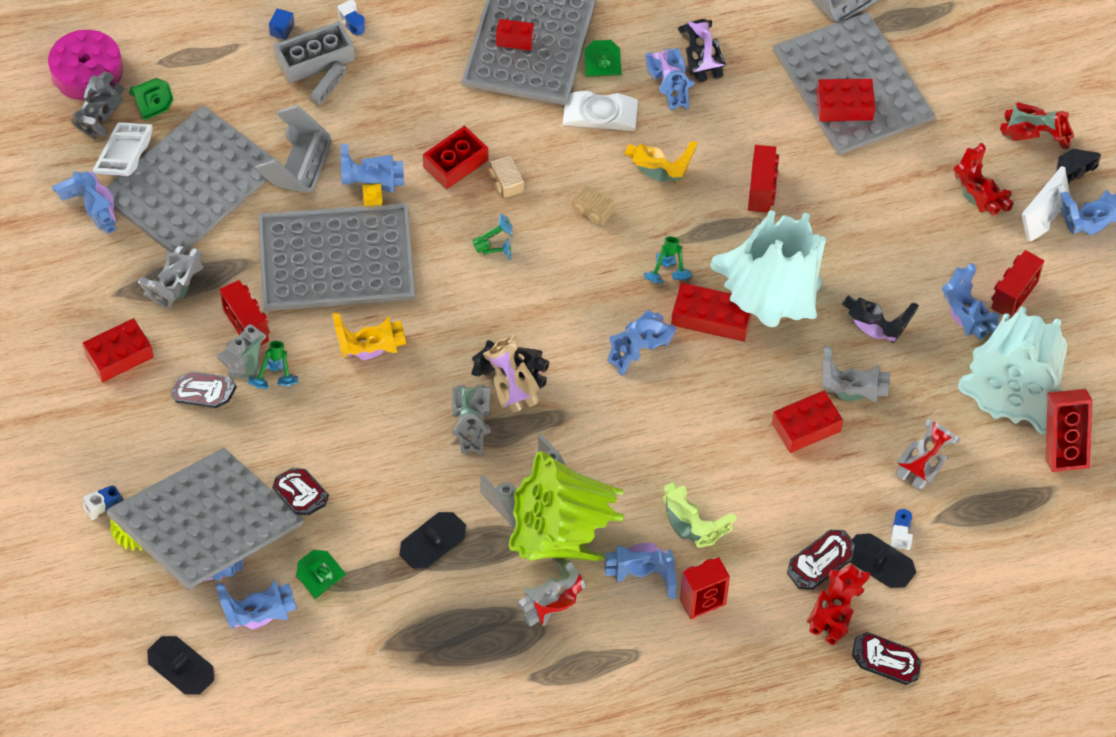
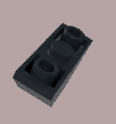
M1071 149L1059 156L1055 173L1061 166L1065 167L1069 184L1075 179H1080L1085 173L1097 169L1101 154Z

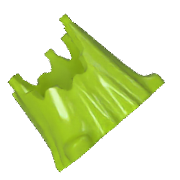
M537 452L531 475L528 478L524 477L521 486L514 492L515 507L513 515L516 519V526L509 540V549L519 552L521 558L531 561L543 558L588 561L604 560L605 556L602 553L590 550L586 547V544L595 538V529L606 527L608 521H623L624 515L616 513L607 504L615 503L617 501L616 494L622 495L623 490L579 474L555 460L546 452Z

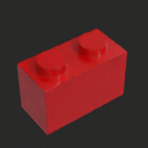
M506 19L498 20L496 46L532 50L534 23Z

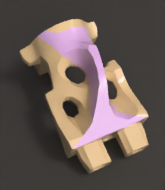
M515 334L505 339H498L489 351L483 353L484 357L490 361L496 371L494 383L500 405L502 407L508 406L513 413L520 411L524 407L521 400H525L528 407L536 405L539 401L536 394L539 387L524 362L520 363L518 367L515 364L514 353L518 348V339ZM522 372L525 376V379L520 377L518 373ZM501 382H504L507 385V388H504L501 385Z

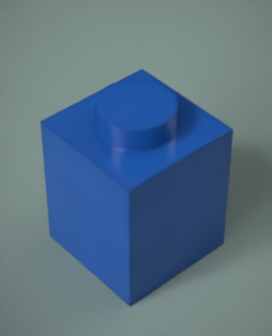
M277 8L269 22L270 35L287 40L294 26L293 13Z

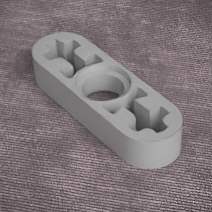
M336 62L312 92L311 102L321 105L343 78L346 72L345 65Z

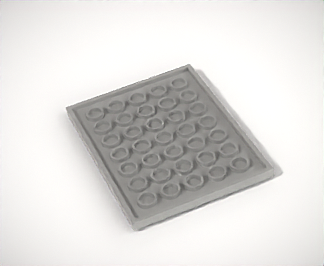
M486 0L462 78V86L567 105L596 0ZM506 19L534 23L532 50L496 46L498 20Z
M868 12L773 46L775 55L838 155L935 120V114ZM872 78L876 107L873 121L819 122L816 96L818 79Z
M202 105L139 159L137 169L131 175L117 177L107 188L114 198V209L167 251L174 253L177 246H182L189 250L268 181L254 168L256 165L275 160V158Z
M407 203L259 214L264 311L415 300Z
M225 448L107 510V515L187 590L297 529L304 523V519L300 515L294 514L278 495Z

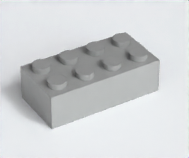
M340 21L274 44L275 59L289 84L329 70L336 62L345 64L355 60L354 46Z

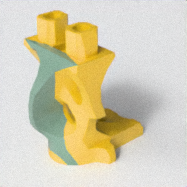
M690 141L682 155L673 163L666 160L659 148L647 147L644 144H639L636 147L629 143L624 154L632 158L633 163L646 176L661 182L672 180L680 183L696 151L698 142Z

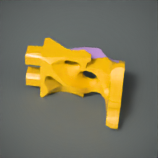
M332 313L335 331L344 357L355 355L361 360H367L377 357L385 351L397 353V346L406 344L401 320L391 323L390 317H387L379 326L363 327L358 332L352 333L345 327L340 313Z

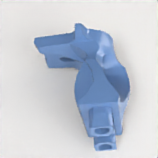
M341 144L342 185L358 182L366 184L381 183V190L390 193L394 192V186H404L403 161H393V155L362 159L363 165L356 164L349 156L348 145Z
M1106 190L1098 200L1083 203L1084 206L1078 210L1077 204L1072 200L1068 192L1061 193L1063 207L1060 209L1066 225L1072 234L1083 231L1092 235L1104 229L1110 222H1116V194L1112 195Z
M648 310L636 321L630 322L626 326L625 331L618 335L610 336L609 340L612 347L607 361L618 368V374L623 375L627 372L632 360L635 362L639 360L641 356L639 351L642 348L653 350L660 345L668 346L677 328L672 324L667 325L660 313L654 314L651 310Z

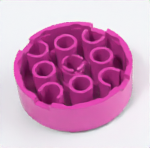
M77 30L66 34L52 46L49 52L48 65L52 82L67 97L84 100V93L90 77L93 75L100 76L104 71L111 73L114 77L110 83L111 86L114 82L119 83L122 78L123 65L120 49L110 36L100 31Z

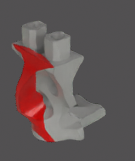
M929 419L925 425L928 428L925 436L920 441L914 440L897 461V464L900 466L896 476L906 481L910 473H913L916 477L911 485L920 491L927 483L931 484L947 459L948 456L945 454H939L943 447L949 444L955 445L961 439ZM928 441H932L934 444L930 451L926 448ZM914 449L919 450V454L916 457L912 456ZM934 458H937L938 463L934 467H931L930 462Z
M553 558L558 573L561 576L554 579L550 577L539 587L524 589L526 597L518 601L521 610L526 613L523 615V618L530 627L537 622L545 626L553 612H559L574 605L577 594L586 588L581 575L570 560ZM563 586L562 591L559 594H557L560 587Z

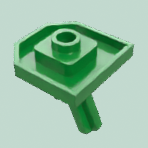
M593 40L585 48L586 77L622 75L620 47L612 40Z
M154 78L136 87L131 86L129 94L135 97L143 121L168 111L174 100L169 83L159 78Z
M313 549L297 563L296 577L314 600L346 576V573L328 551Z

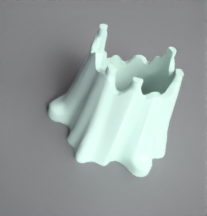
M770 210L767 217L754 229L741 246L727 253L715 255L711 260V269L728 278L724 287L733 293L730 301L736 303L741 310L756 315L768 327L778 326L781 317H788L793 320H800L802 318L815 319L817 317L815 308L816 295L822 285L819 271L826 238L812 233L809 223L810 215L808 213H803L802 218L797 221L783 215L779 222L774 223L776 213Z
M1020 307L1019 311L1010 320V315L1004 314L989 340L982 346L974 349V361L970 364L972 373L960 379L958 389L963 394L975 399L978 407L988 412L994 419L1007 417L1015 424L1021 420H1027L1032 423L1038 433L1046 435L1047 393L1062 391L1060 384L1068 345L1062 336L1061 320L1054 319L1052 324H1045L1039 316L1028 317L1026 315L1027 309Z

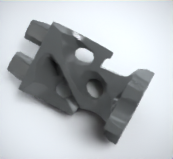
M106 71L100 76L93 75L90 77L83 97L85 102L82 108L73 114L71 119L72 124L78 130L93 139H96L97 136L104 137L107 132L99 124L98 117L101 122H104L123 101L120 95L124 88L115 82L111 86L110 83L114 77ZM105 105H107V109L103 113L102 109Z

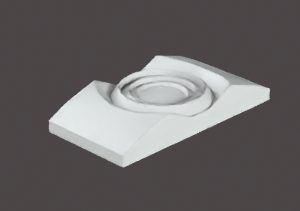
M590 91L570 93L568 103L565 105L563 125L635 131L638 100L619 93L598 95Z
M118 122L93 168V173L120 176L131 175L138 167L141 153L148 148L153 129L152 125Z
M1061 166L1022 213L1027 241L1031 242L1049 231L1050 221L1054 220L1061 213L1060 208L1063 207L1061 193L1068 192L1070 194L1065 167Z

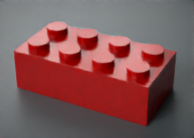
M681 282L672 312L671 324L676 327L745 342L752 314L741 310L736 303L730 301L731 293Z
M1086 388L1047 393L1046 462L1052 472L1090 468L1093 400Z

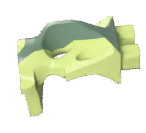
M672 482L664 486L663 491L666 495L663 497V501L666 504V515L669 517L672 528L681 539L692 540L698 548L712 546L720 537L734 529L732 524L737 520L734 514L730 513L716 521H703L699 518V507L686 500L688 492L684 485L678 488Z

